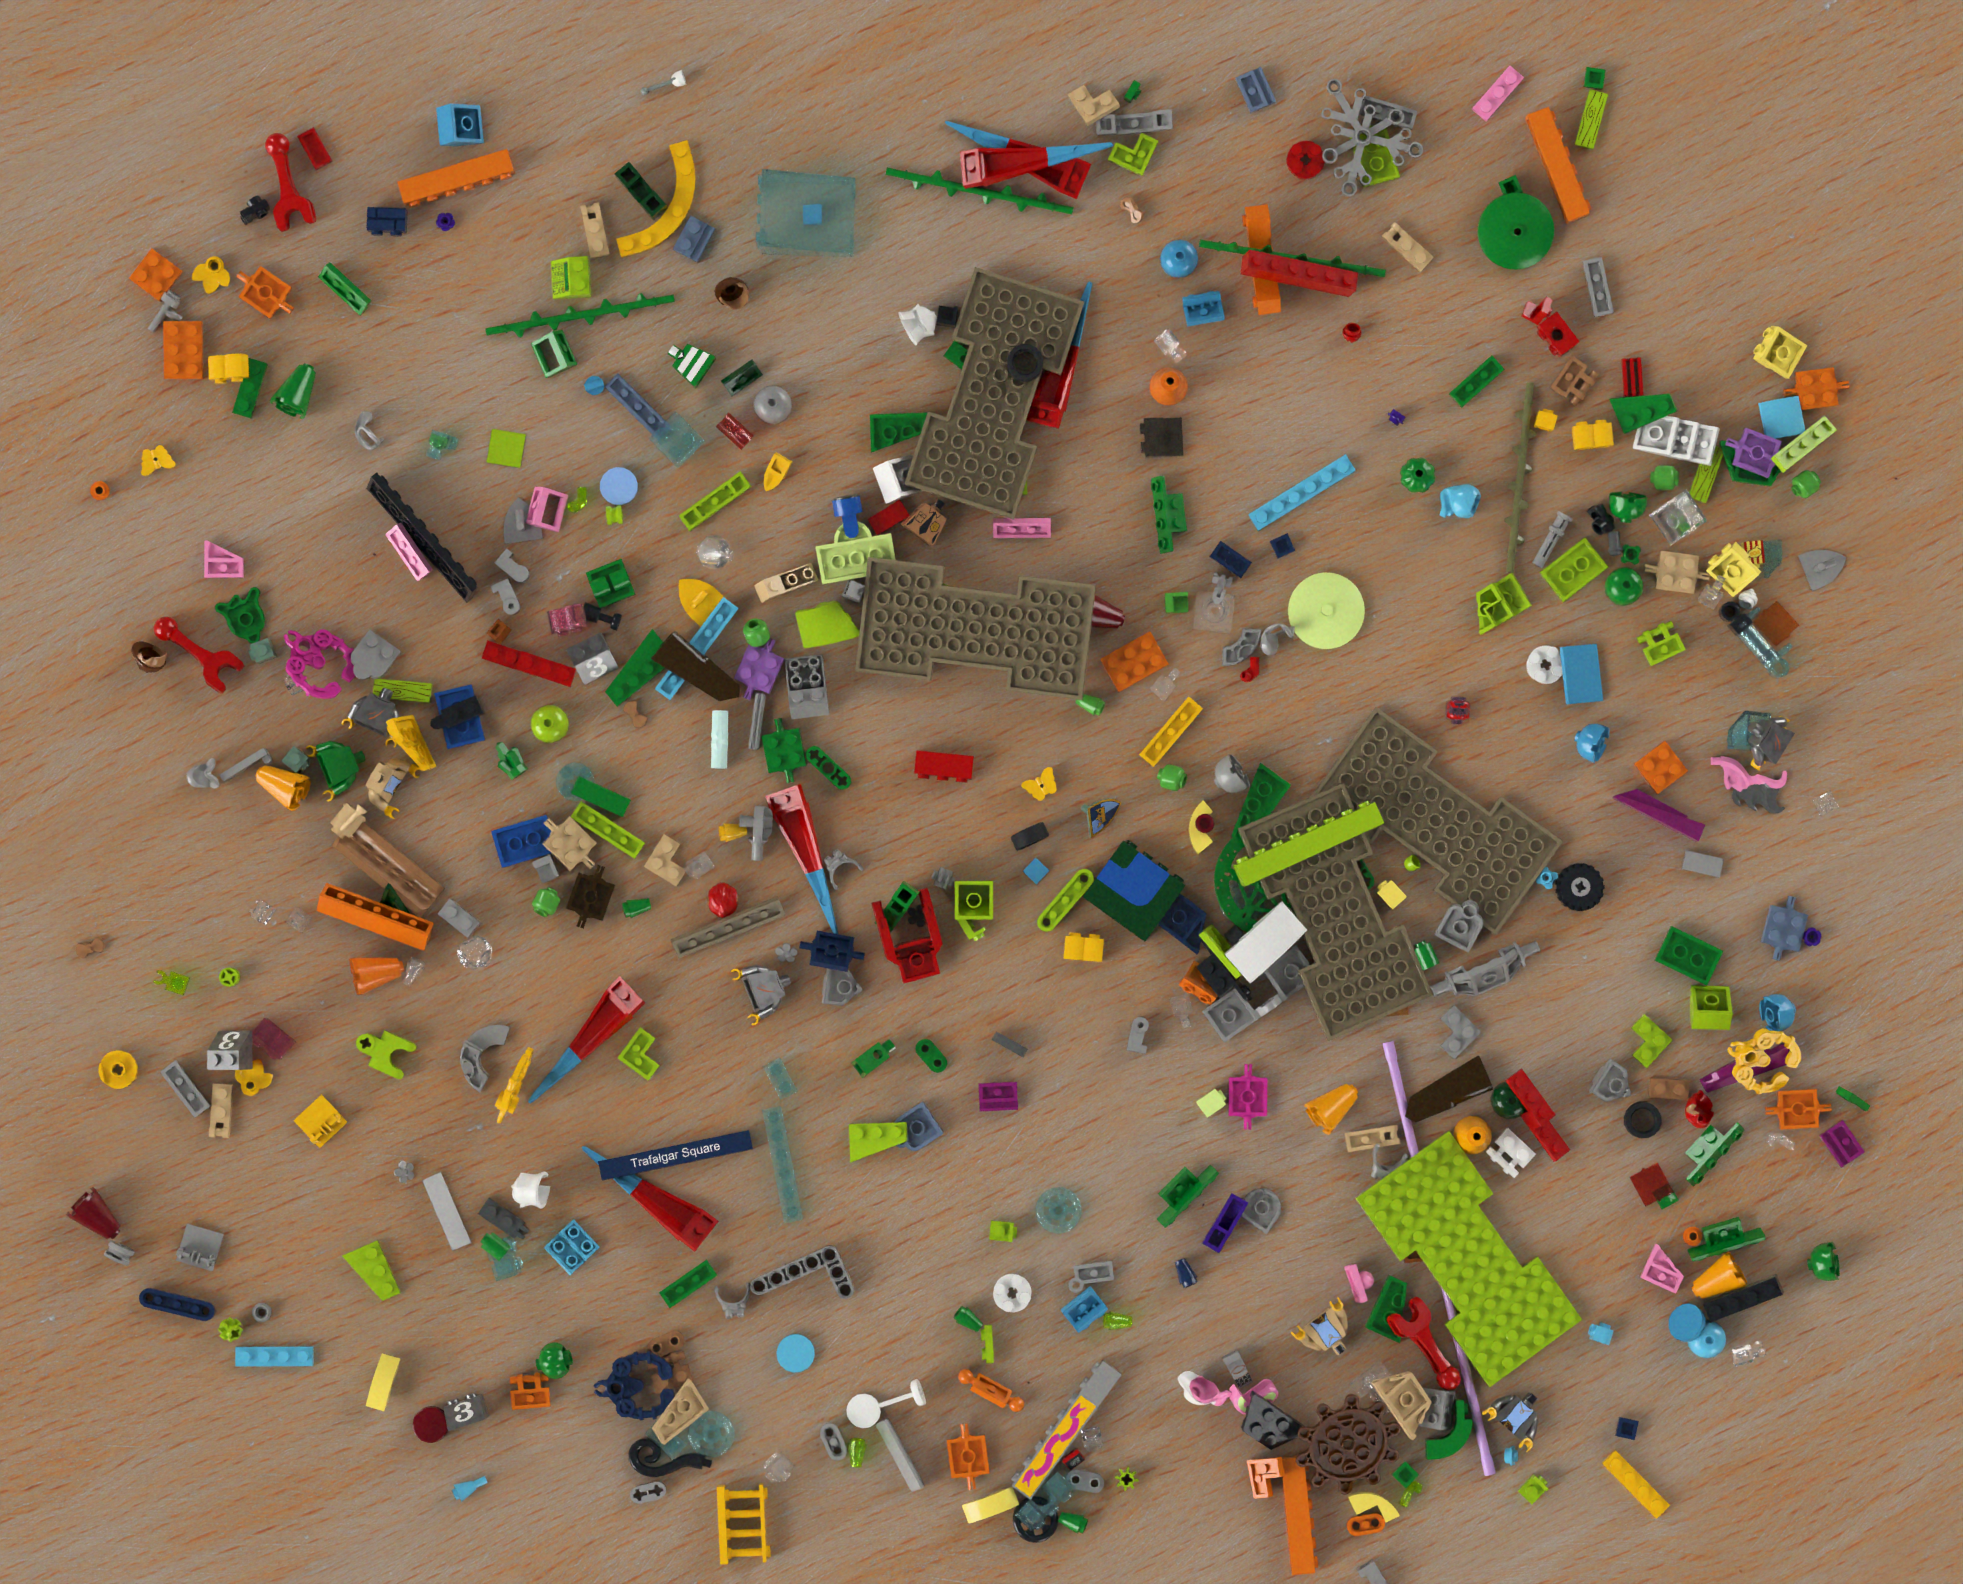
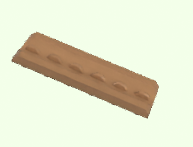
M365 822L358 827L350 838L347 836L343 839L338 837L332 844L336 850L385 889L388 883L391 884L404 905L420 918L445 889Z

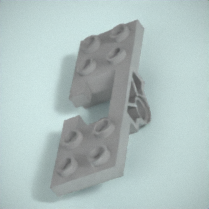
M1295 945L1258 976L1261 981L1268 978L1278 992L1273 997L1253 1010L1249 1002L1245 1001L1236 988H1234L1202 1012L1225 1043L1304 987L1298 970L1310 965V963L1298 946Z

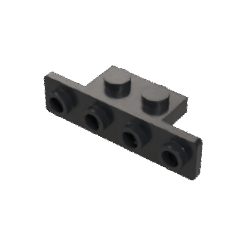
M1201 939L1200 941L1208 950L1210 956L1200 963L1197 969L1217 996L1221 998L1235 987L1245 1001H1251L1253 998L1250 996V989L1245 984L1242 985L1239 981L1240 977L1236 979Z

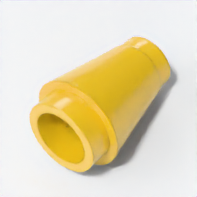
M723 823L722 826H718L720 841L728 842L747 835V827H739V824Z

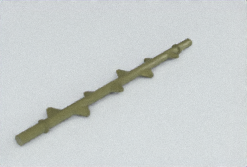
M1532 382L1526 383L1525 401H1523L1524 409L1515 413V416L1522 421L1520 444L1512 447V451L1519 456L1516 480L1508 483V488L1515 492L1513 512L1511 516L1504 520L1511 527L1509 549L1507 551L1506 572L1514 573L1515 556L1517 554L1516 547L1524 543V539L1518 535L1520 511L1529 507V504L1522 499L1524 475L1532 472V468L1526 464L1528 440L1536 437L1537 434L1529 428L1534 383Z

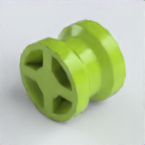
M617 505L614 508L606 506L608 525L613 523L623 524L621 505Z
M224 968L219 974V980L222 985L232 987L239 983L240 973L235 968Z

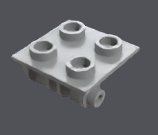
M187 1224L180 1248H178L176 1253V1261L213 1271L224 1234Z

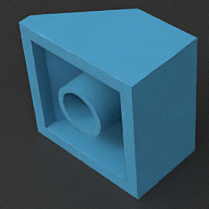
M450 103L436 108L440 146L456 147L484 143L480 105Z

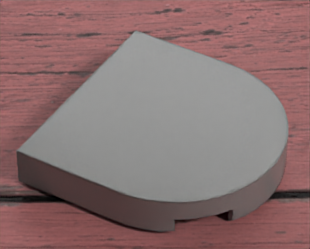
M1258 1188L1249 1192L1244 1198L1248 1205L1241 1217L1267 1235L1280 1216L1281 1203L1278 1196L1271 1190Z

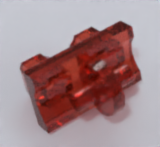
M730 413L716 426L740 450L754 437Z

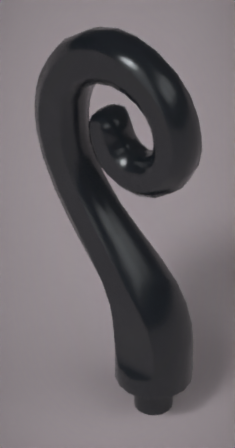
M649 1438L635 1441L628 1453L629 1462L633 1469L647 1477L664 1476L684 1467L702 1470L703 1466L711 1468L712 1460L705 1459L706 1455L687 1453L662 1466H646L639 1460V1451L643 1447H650L653 1450L652 1455L645 1457L646 1463H655L661 1456L659 1444Z

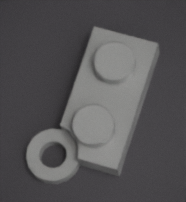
M1112 1260L1074 1265L1075 1278L1069 1281L1068 1286L1072 1292L1078 1293L1082 1291L1084 1284L1114 1280ZM1075 1281L1080 1283V1287L1077 1289L1072 1286Z

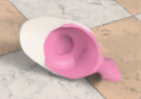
M1185 1371L1178 1376V1381L1184 1388V1397L1195 1405L1211 1403L1215 1406H1221L1232 1395L1228 1390L1219 1392L1215 1383L1194 1372Z

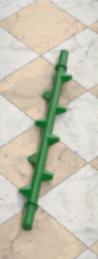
M887 167L885 174L904 180H912L914 189L917 190L923 183L945 187L950 197L959 190L982 195L984 204H989L993 198L1015 202L1020 212L1029 205L1052 210L1051 212L1057 211L1072 215L1074 208L1056 204L1055 202H1047L1045 193H1041L1036 199L1014 195L1009 185L1001 192L981 187L965 189L963 183L944 180L941 172L938 170L930 177L911 173L908 170L902 171Z
M1201 239L1199 241V247L1214 249L1218 252L1226 251L1244 255L1248 250H1255L1358 272L1363 275L1385 277L1386 273L1385 269L1342 263L1340 256H1336L1329 261L1307 257L1305 253L1293 255L1274 252L1271 245H1267L1263 249L1238 246L1236 242L1225 244L1221 243V241L1213 242Z
M639 293L634 302L612 305L607 299H603L600 308L576 312L572 306H568L565 314L541 318L534 311L528 321L511 324L504 323V325L485 328L487 336L514 331L521 338L527 328L549 325L555 331L560 322L583 318L589 325H593L595 317L599 315L619 312L624 318H627L630 310L649 306L656 307V305L675 302L674 294L646 299L642 293Z

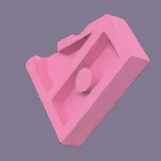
M204 541V578H244V559L209 541Z
M1655 1244L1640 1278L1676 1294L1684 1276L1663 1252L1661 1247Z

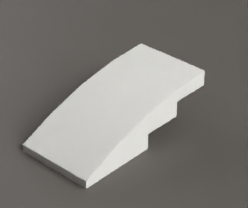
M1666 416L1638 428L1633 449L1711 466L1720 429L1714 426L1699 424L1698 422Z
M1281 901L1255 923L1253 928L1242 936L1239 942L1230 948L1225 955L1246 980L1251 983L1280 958L1307 929Z

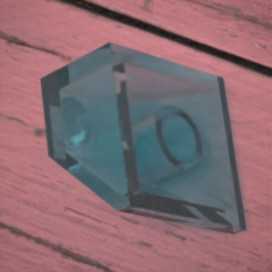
M1744 711L1728 730L1727 749L1751 751L1752 746L1748 743V739L1752 734L1748 731L1749 724L1752 722L1759 723L1761 719L1768 721L1771 718V714Z

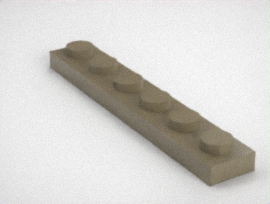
M777 896L672 938L671 942L678 958L785 916V912Z

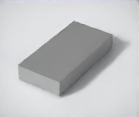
M1685 850L1681 869L1720 878L1724 859Z

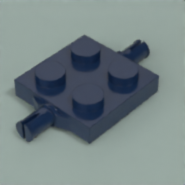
M818 930L812 943L801 941L799 949L810 950L811 966L848 972L849 963L852 961V958L864 961L865 952L854 951L855 937Z

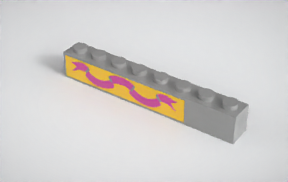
M1104 1360L1100 1363L1098 1361L1091 1369L1093 1373L1090 1378H1084L1079 1385L1081 1387L1079 1393H1073L1068 1400L1070 1403L1066 1410L1063 1408L1057 1415L1059 1419L1055 1425L1051 1424L1046 1430L1047 1436L1044 1441L1041 1439L1034 1447L1036 1452L1032 1457L1030 1455L1027 1456L1023 1462L1025 1467L1021 1472L1017 1471L1012 1477V1487L1028 1499H1032L1122 1375Z

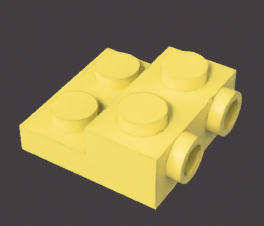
M1779 326L1768 327L1763 333V342L1754 349L1753 353L1755 356L1753 359L1766 368L1772 369L1782 377L1789 379L1807 345Z
M1737 542L1732 545L1728 543L1721 550L1722 554L1719 557L1715 554L1708 561L1710 565L1706 570L1732 597L1738 594L1761 573L1748 559L1749 554Z

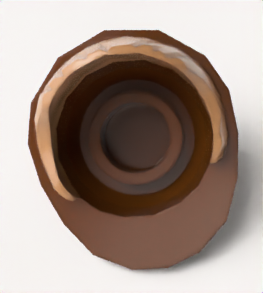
M726 278L715 287L714 292L717 300L732 310L741 309L749 300L748 286L746 282L739 278Z
M142 641L133 644L131 652L140 670L146 673H155L166 665L167 651L162 652L158 645L154 646Z

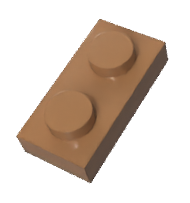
M1650 1078L1649 1098L1688 1099L1689 1080Z

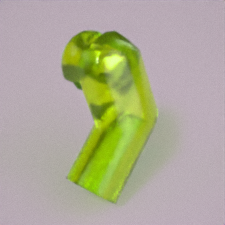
M586 487L577 488V498L568 503V511L578 513L586 506Z
M1413 1481L1404 1490L1399 1504L1403 1507H1408L1413 1493H1421L1423 1485Z

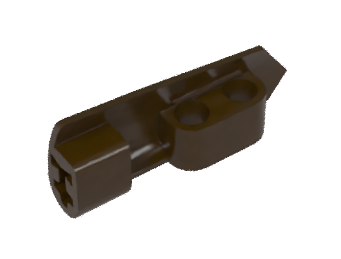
M675 630L651 657L653 661L718 701L738 698L740 695V685Z
M1480 1056L1474 1057L1410 1096L1405 1117L1416 1123L1493 1090Z

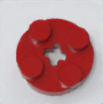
M1300 141L1294 144L1286 158L1289 171L1298 179L1309 180L1314 178L1324 167L1323 151L1318 144L1311 141ZM1304 155L1311 158V162H1308L1307 165L1300 161V158H1303Z

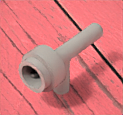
M168 290L162 295L161 300L165 303L148 327L150 331H156L165 315L174 321H181L183 318L170 309L171 307L177 309L181 303V297L175 292Z

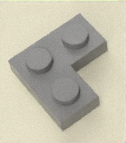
M1455 1005L1440 1018L1453 1031L1440 1046L1455 1059L1481 1031Z

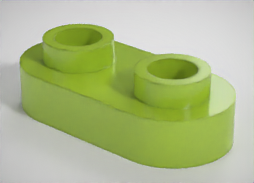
M984 1325V1329H981V1341H985V1348H982V1360H986V1364L994 1363L992 1325Z

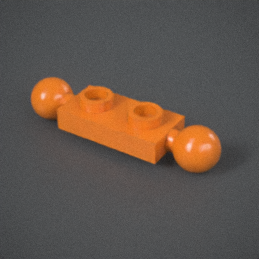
M963 1369L959 1372L958 1379L962 1384H972L970 1391L1003 1409L1006 1404H1009L1010 1409L1014 1412H1020L1024 1408L1023 1399L1020 1397H1010L1012 1390L981 1373H978L975 1378L969 1369Z

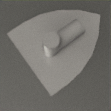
M517 498L510 506L505 517V544L543 539L541 528L525 524L530 506L520 498Z
M1814 550L1798 555L1812 591L1832 582L1842 570L1847 558L1829 550Z

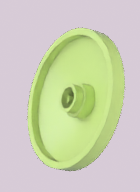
M1318 573L1304 579L1293 591L1288 604V619L1290 625L1295 627L1294 633L1301 641L1318 649H1334L1351 641L1359 632L1365 615L1364 601L1358 588L1347 578L1335 573Z

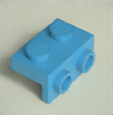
M1209 291L1198 295L1192 294L1182 298L1187 327L1225 320L1220 291Z
M1089 1286L1060 1310L1079 1333L1087 1329L1094 1320L1102 1317L1108 1308L1092 1287Z

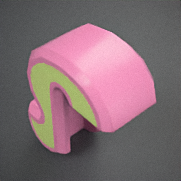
M1263 1379L1245 1394H1242L1235 1384L1229 1389L1232 1393L1229 1398L1237 1411L1245 1415L1246 1408L1250 1404V1394L1252 1391L1271 1403L1278 1397V1391L1269 1379Z

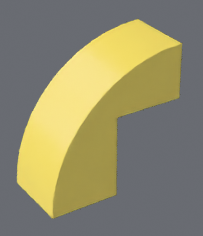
M1204 800L1195 808L1189 822V838L1197 855L1213 842L1206 833L1199 832L1195 826L1198 816L1202 814L1210 815L1213 812Z
M381 1354L368 1394L367 1407L385 1411L390 1398L392 1384L399 1368L400 1358Z
M1009 1487L984 1498L972 1500L962 1505L968 1523H973L1019 1505L1013 1487Z
M1355 1492L1347 1495L1356 1515L1374 1506H1378L1385 1522L1400 1516L1394 1506L1378 1494Z

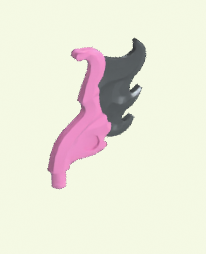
M1724 756L1711 757V765H1720L1723 768L1725 787L1727 790L1731 787L1733 788L1732 799L1736 805L1740 807L1739 800L1743 799L1747 806L1754 811H1757L1755 807L1757 803L1764 806L1768 812L1774 814L1780 813L1785 809V807L1777 805L1776 797L1779 789L1787 781V771H1783L1781 778L1778 780H1773L1759 774L1750 776L1742 764L1735 759Z

